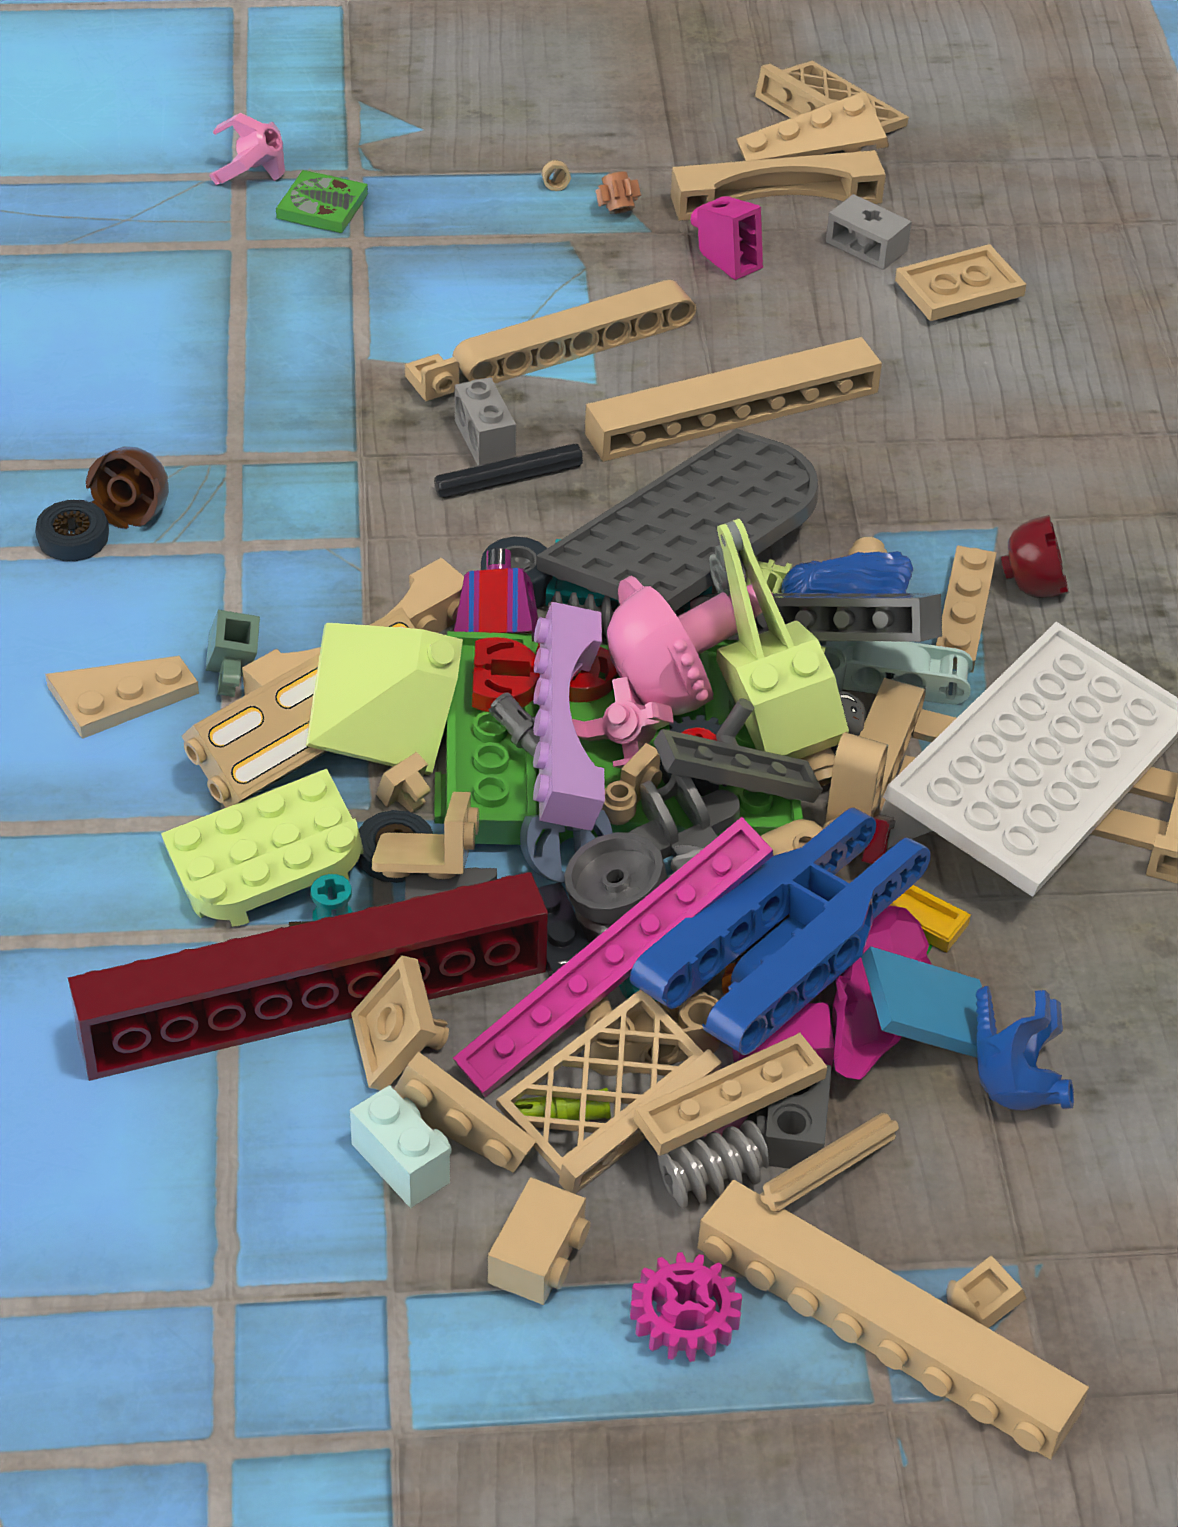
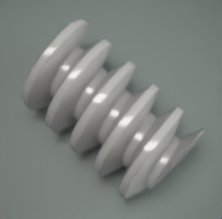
M746 1121L741 1125L740 1130L737 1127L730 1126L723 1131L722 1136L719 1133L711 1132L705 1136L704 1142L697 1138L687 1143L686 1148L680 1146L668 1152V1154L658 1155V1164L668 1192L674 1197L679 1207L683 1209L688 1206L687 1192L689 1191L693 1192L697 1201L700 1203L705 1202L707 1185H710L715 1195L720 1197L724 1192V1180L726 1179L730 1183L734 1179L743 1185L742 1174L746 1173L752 1184H759L761 1182L760 1168L764 1167L767 1169L769 1167V1153L759 1128L754 1122Z

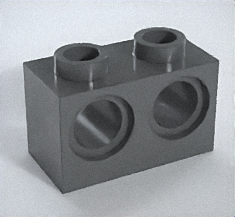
M826 1065L825 1079L768 1105L767 1116L758 1115L756 1126L763 1135L768 1148L769 1166L790 1169L824 1148L832 1065Z

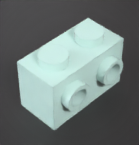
M389 1085L350 1109L352 1145L410 1208L450 1183L451 1146L440 1130H432L421 1119L420 1112L413 1101L407 1097L402 1099Z

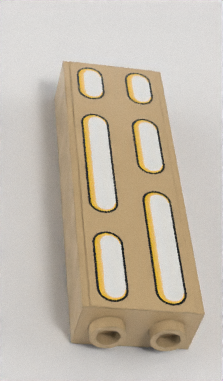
M402 607L370 624V626L415 629ZM320 653L199 721L181 736L184 740V749L188 758L195 765H199L208 779L207 786L211 795L216 801L223 803L226 808L247 800L328 752L306 746Z

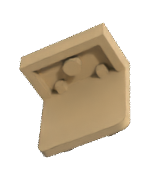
M471 792L452 793L444 820V834H381L372 858V870L383 872L384 876L390 878H402L410 875V873H428L430 877L435 879H449L456 876V874H463L469 850H474L475 835H478L479 808L471 807Z

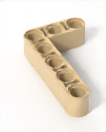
M888 678L883 679L864 723L863 731H861L859 736L844 732L840 739L833 764L825 824L836 819L849 808H857L871 817L881 813L886 801L883 795L888 784L895 779L923 707L926 689Z

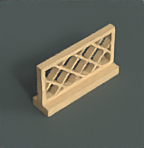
M814 61L783 70L770 63L761 66L755 97L786 116L793 118L861 93L864 90ZM867 93L885 134L907 126L908 116Z
M639 990L500 1096L496 1101V1106L510 1121L537 1140L533 1147L560 1176L559 1184L566 1191L576 1194L646 1138L634 1122L635 1108L720 1070L722 1062L710 1049L703 1052L651 996ZM641 1006L654 1020L653 1032L626 1030V1017ZM620 1022L619 1029H611ZM660 1027L664 1030L666 1034L659 1033ZM598 1038L619 1040L617 1060L589 1058L590 1044ZM625 1041L652 1043L651 1064L624 1061ZM659 1044L679 1046L689 1058L679 1066L658 1064ZM584 1050L583 1057H576L578 1053ZM562 1066L583 1068L581 1089L553 1086L554 1072ZM588 1069L617 1071L615 1092L587 1089ZM623 1072L651 1074L650 1089L643 1094L621 1093ZM657 1075L665 1076L657 1082ZM547 1078V1085H538ZM525 1094L546 1096L544 1117L524 1116L513 1103ZM552 1097L580 1099L579 1121L550 1118ZM586 1100L615 1103L614 1117L606 1123L585 1121ZM621 1103L629 1104L626 1108L620 1111ZM536 1128H543V1136ZM549 1129L578 1131L577 1146L561 1157L548 1143ZM584 1132H590V1133H592L589 1137H587V1138L583 1141V1139H584Z

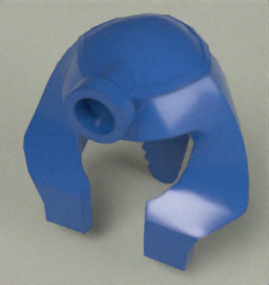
M988 986L979 988L976 992L978 1074L980 1082L990 1096V1099L1003 1107L1020 1111L1033 1110L1042 1105L1060 1104L1062 1109L1073 1108L1074 1090L1071 1079L1061 1080L1062 1075L1059 1073L1038 1068L1036 1065L1042 1047L1063 1031L1061 1002L1057 999H1050L1049 993L1046 990L1035 991V1016L1021 1018L997 1034L990 989Z

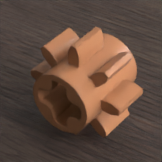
M615 172L602 177L603 185H599V189L595 190L599 207L606 205L610 214L624 213L635 208L634 201H637V197L641 196L638 179L630 180L627 172Z

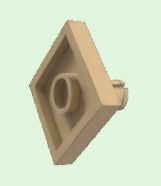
M403 955L351 1013L368 1087L372 1089L382 1090L391 1085L418 1051L421 1052L425 1046L434 1050H440L447 1042L449 1028L446 1027L447 1022L442 1019H433L418 959Z

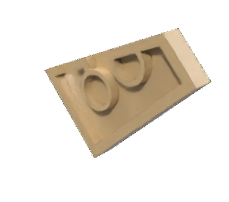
M419 1051L406 1066L394 1089L402 1099L407 1097L413 1101L420 1112L421 1119L429 1127L440 1130L445 1136L513 1173L537 1141Z

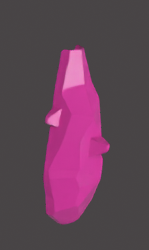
M888 906L874 918L864 952L871 946L932 965L927 957L929 944L921 924L906 908ZM860 957L837 978V990L832 1012V1021L836 1030L834 1048L835 1070L844 1077L853 1079L863 1078L882 1054L899 1042L902 1037L882 1031L862 958Z

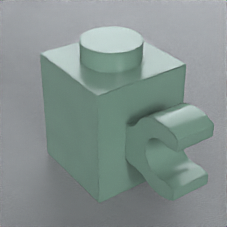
M225 610L217 611L208 636L206 671L220 673L217 695L235 696L236 687H239L240 676H243L242 667L253 662L257 655L260 616Z

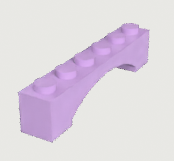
M551 602L546 617H539L534 633V642L540 643L534 662V673L540 674L535 687L534 704H539L540 709L535 718L533 733L535 736H540V741L536 746L533 760L534 768H539V775L534 785L533 800L539 802V821L592 831L605 802L604 768L594 765L576 734L570 712L569 688L570 681L580 670L590 671L602 643L601 612Z

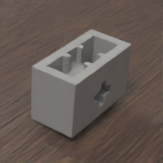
M853 194L829 212L826 242L884 270L908 251L912 221Z

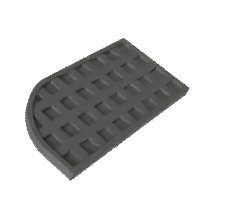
M736 428L536 555L537 570L555 576L559 580L582 586L591 592H598L617 599L618 601L620 581L632 575L644 587L651 586L658 591L675 612L714 585L709 557L715 554V546L720 545L717 526L739 518L744 524L754 555L756 556L799 527L811 516L818 501L817 473L810 461L794 448Z

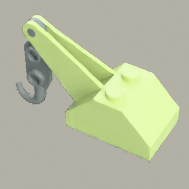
M738 518L717 526L720 545L715 546V554L709 557L710 571L718 594L724 592L727 596L731 595L739 641L717 649L716 661L735 703L740 698H744L754 706V710L746 720L745 725L756 749L801 759L838 745L843 733H849L835 675L818 639L797 620L788 624L784 623L756 560L742 521ZM743 564L769 631L758 634L746 586L747 577Z

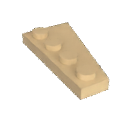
M866 91L736 138L744 161L825 155L824 153L845 150V153L860 152L859 147L875 144L877 149L889 147L887 136Z

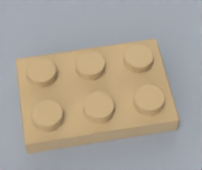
M990 244L897 268L895 281L930 321L1022 297L1025 295L1026 283Z

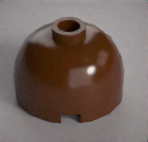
M123 446L103 454L91 465L86 478V489L91 488V494L94 498L91 503L100 507L104 511L108 523L118 528L127 529L129 525L140 527L147 524L164 507L169 493L168 475L162 463L153 454L138 447Z

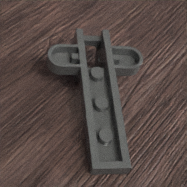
M671 774L669 782L660 789H657L648 780L640 784L642 811L649 822L633 829L629 833H635L650 839L660 850L663 859L669 856L674 858L678 856L675 852V846L691 845L705 848L718 837L716 834L734 824L740 818L739 799L728 790H716L701 797L691 777L687 776L678 777ZM671 797H675L693 824L692 827L678 833L674 820L664 803L665 800ZM777 924L740 954L739 957L746 954L777 927Z

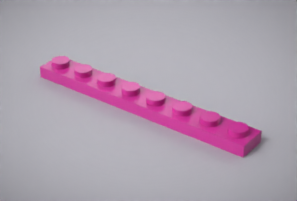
M743 817L738 819L453 1057L454 1062L484 1097L488 1096L630 976L633 965L643 952L682 920L694 917L736 888L773 857V849Z

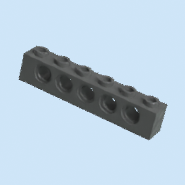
M718 593L700 595L690 601V610L715 597ZM772 593L784 623L788 624L797 620L818 641L922 642L942 637L941 594ZM763 613L755 618L758 634L769 631ZM738 633L728 639L739 640Z

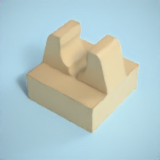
M415 752L383 773L376 795L386 807L398 801L408 811L414 812L426 803L423 797L430 793V788L423 779L428 764L418 752Z

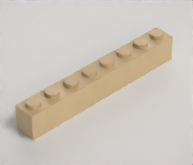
M862 337L600 400L586 404L585 435L602 462L878 393L882 362Z
M733 1179L701 1219L698 1249L703 1251L712 1262H719L722 1265L728 1266L746 1277L757 1289L762 1291L768 1290L788 1302L797 1313L815 1318L833 1329L835 1334L842 1340L860 1345L875 1354L887 1367L895 1370L900 1369L920 1381L932 1394L946 1397L965 1408L977 1421L984 1424H992L1012 1436L1024 1449L1038 1452L1051 1460L1081 1415L1089 1389L1088 1386L784 1208L779 1211L771 1210L767 1203H762L760 1194Z

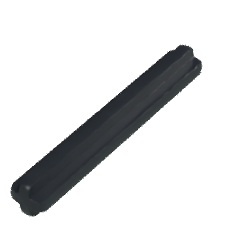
M568 444L440 474L434 478V486L439 497H450L577 467L583 463V453L578 444Z

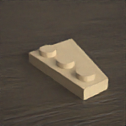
M180 656L45 674L49 690L82 739L199 694L198 681Z

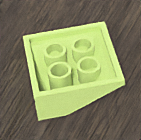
M326 623L323 629L306 746L392 767L418 752L428 764L424 774L431 775L458 679L463 639L424 629Z

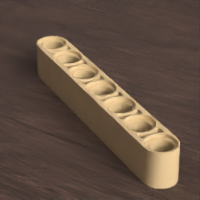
M664 280L468 338L456 346L452 357L456 358L459 362V369L469 382L491 377L495 384L687 325L693 319L696 313V304L676 281Z

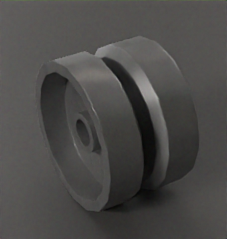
M620 832L597 837L580 847L569 860L564 874L566 890L571 904L575 908L576 918L590 942L668 879L661 852L650 839L635 833Z

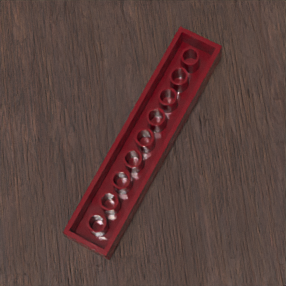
M531 872L514 876H504L492 881L470 886H460L444 892L416 896L409 900L378 907L373 906L339 916L324 917L317 921L291 927H281L247 937L232 938L221 943L194 949H184L173 954L146 960H136L129 964L103 970L88 971L81 975L68 977L77 1036L88 1079L91 1081L351 1019V1013L402 955L418 959L428 1000L546 972L548 912Z

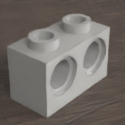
M492 378L476 379L454 385L455 422L477 465L516 457V423Z

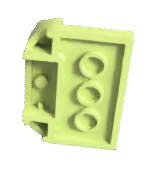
M327 769L161 833L164 845L195 913L200 918L205 915L213 919L230 920L232 927L249 923L246 911L307 888L320 876L338 874L349 880L348 872L355 866L360 854H363V846L356 819H352Z

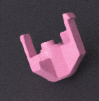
M238 113L220 123L212 131L216 135L233 126L240 135L236 141L238 155L231 163L209 175L216 185L247 171L250 167L256 168L260 165L266 169L274 181L284 174L283 141L278 127L273 122L264 124L245 114Z
M628 677L612 680L615 703H612L606 709L603 718L585 722L572 719L579 739L588 741L610 739L618 744H622L624 759L613 761V767L621 769L645 743H649L654 738L658 729L674 723L671 706L657 702H649L642 705Z

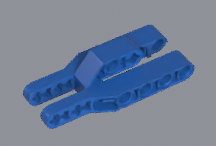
M849 808L804 846L771 857L736 888L694 917L685 918L636 960L630 974L631 984L668 1008H677L790 913V916L751 948L737 962L731 975L729 992L713 1006L707 1017L706 1025L702 1024L703 1030L742 1055L750 1054L863 955L874 918L922 877L930 862V850L909 837L903 838L849 884L835 876V874L869 845L876 830V820L857 808Z

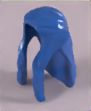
M879 551L857 552L849 556L822 562L800 563L793 567L784 577L781 593H906L909 580L912 577L913 566L910 559L899 551L888 553Z

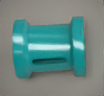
M327 874L320 876L311 885V898L316 904V908L313 910L312 921H317L324 917H332V909H336V916L353 912L348 905L352 897V886L345 877L338 874ZM328 887H332V899H328Z

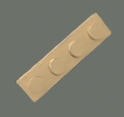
M957 545L942 614V637L937 638L936 646L956 648L967 652L973 660V668L971 670V673H973L997 552ZM956 657L953 658V669L957 670Z
M798 1033L635 1108L634 1122L658 1155L661 1156L825 1079L827 1066L803 1035Z

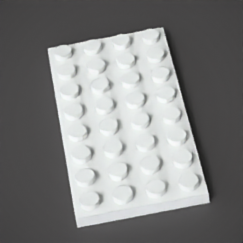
M1055 622L888 784L883 798L1033 897L1178 738V698L1063 625Z

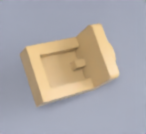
M438 353L405 364V377L426 402L455 392L454 385L459 384V362L454 357L443 360Z

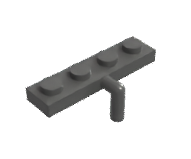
M740 698L718 730L716 734L717 741L661 729L653 742L666 772L678 777L687 776L706 780L716 785L725 784L744 788L750 792H763L778 795L788 800L797 799L814 803L823 791L808 761L738 745L735 737L754 710L753 704L744 698Z

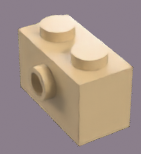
M530 1177L488 1254V1284L544 1305L552 1288L560 1289L568 1274L570 1260L567 1259L572 1249L580 1250L587 1238L590 1221L585 1219L586 1198Z

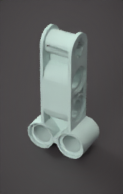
M819 641L821 646L826 647L824 654L835 675L839 691L845 689L877 694L883 679L888 678L926 689L924 701L959 704L970 696L971 688L967 678L973 668V660L963 650L914 642ZM956 657V658H957V670H956V671H952V670H953V658ZM949 682H953L952 695L948 694Z

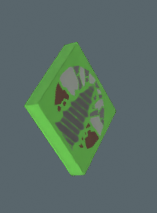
M302 170L276 207V218L343 233L367 197L368 184Z

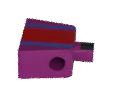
M503 548L489 549L486 552V570L468 571L464 575L454 632L532 634V641H534L538 614L532 581L524 569L511 568L510 550Z

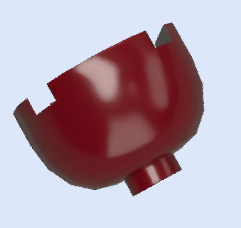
M1050 515L1034 518L1022 523L1012 532L1008 540V555L1001 556L1006 580L1014 578L1022 592L1036 598H1050L1068 594L1066 575H1063V562Z

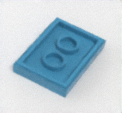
M871 946L863 953L861 958L882 1031L977 1058L978 1022L976 1018L978 1015L976 1013V992L982 987L980 979Z

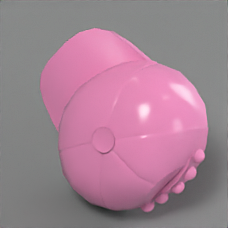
M632 575L620 581L618 587L620 606L613 613L607 629L609 654L620 678L628 677L642 705L649 702H657L671 706L673 716L694 711L713 700V691L698 655L738 633L731 595L727 596L726 593L722 592L677 617L667 601L651 586L644 587ZM751 584L747 586L754 618L762 613V610Z

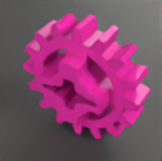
M679 1252L674 1264H669L663 1257L657 1258L656 1272L645 1267L641 1270V1282L634 1283L632 1287L630 1319L636 1320V1335L638 1337L650 1334V1350L655 1351L664 1345L668 1347V1359L671 1360L676 1357L678 1351H686L688 1360L693 1362L695 1361L697 1350L703 1349L707 1355L712 1357L715 1356L717 1342L726 1346L731 1343L732 1331L738 1330L740 1326L742 1294L735 1292L736 1279L734 1276L721 1278L723 1266L721 1263L718 1262L707 1268L704 1266V1255L698 1254L694 1262L689 1263L686 1262L683 1252ZM712 1296L716 1299L720 1312L715 1310L716 1302L711 1300ZM653 1300H654L655 1302H657V1308H656V1310L661 1313V1315H660L659 1317L657 1316V1314L655 1313V1311H654V1309H653V1306H652Z

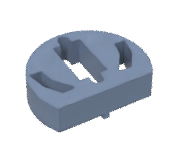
M604 810L600 811L593 827L598 837L612 834L611 824ZM539 815L525 816L521 827L520 843L527 863L540 876L548 880L565 883V872L561 868L559 833L565 832V826L539 821ZM566 826L567 830L573 831L575 853L580 847L595 839L590 830ZM542 829H545L539 841L537 842L536 855L534 856L535 842L538 839Z

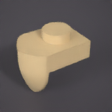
M992 1255L959 1281H949L946 1289L948 1305L987 1328H990L1027 1299L1021 1286Z

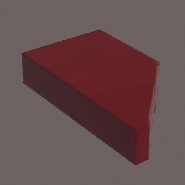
M882 814L873 817L876 820V830L873 839L864 850L863 862L873 864L887 852L891 829H894L896 822L894 817Z

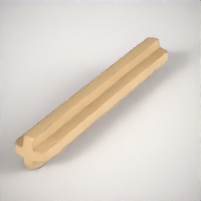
M886 1113L878 1114L765 1183L763 1186L764 1192L760 1194L762 1203H767L773 1211H779L894 1140L895 1132L899 1129L897 1121L891 1120Z

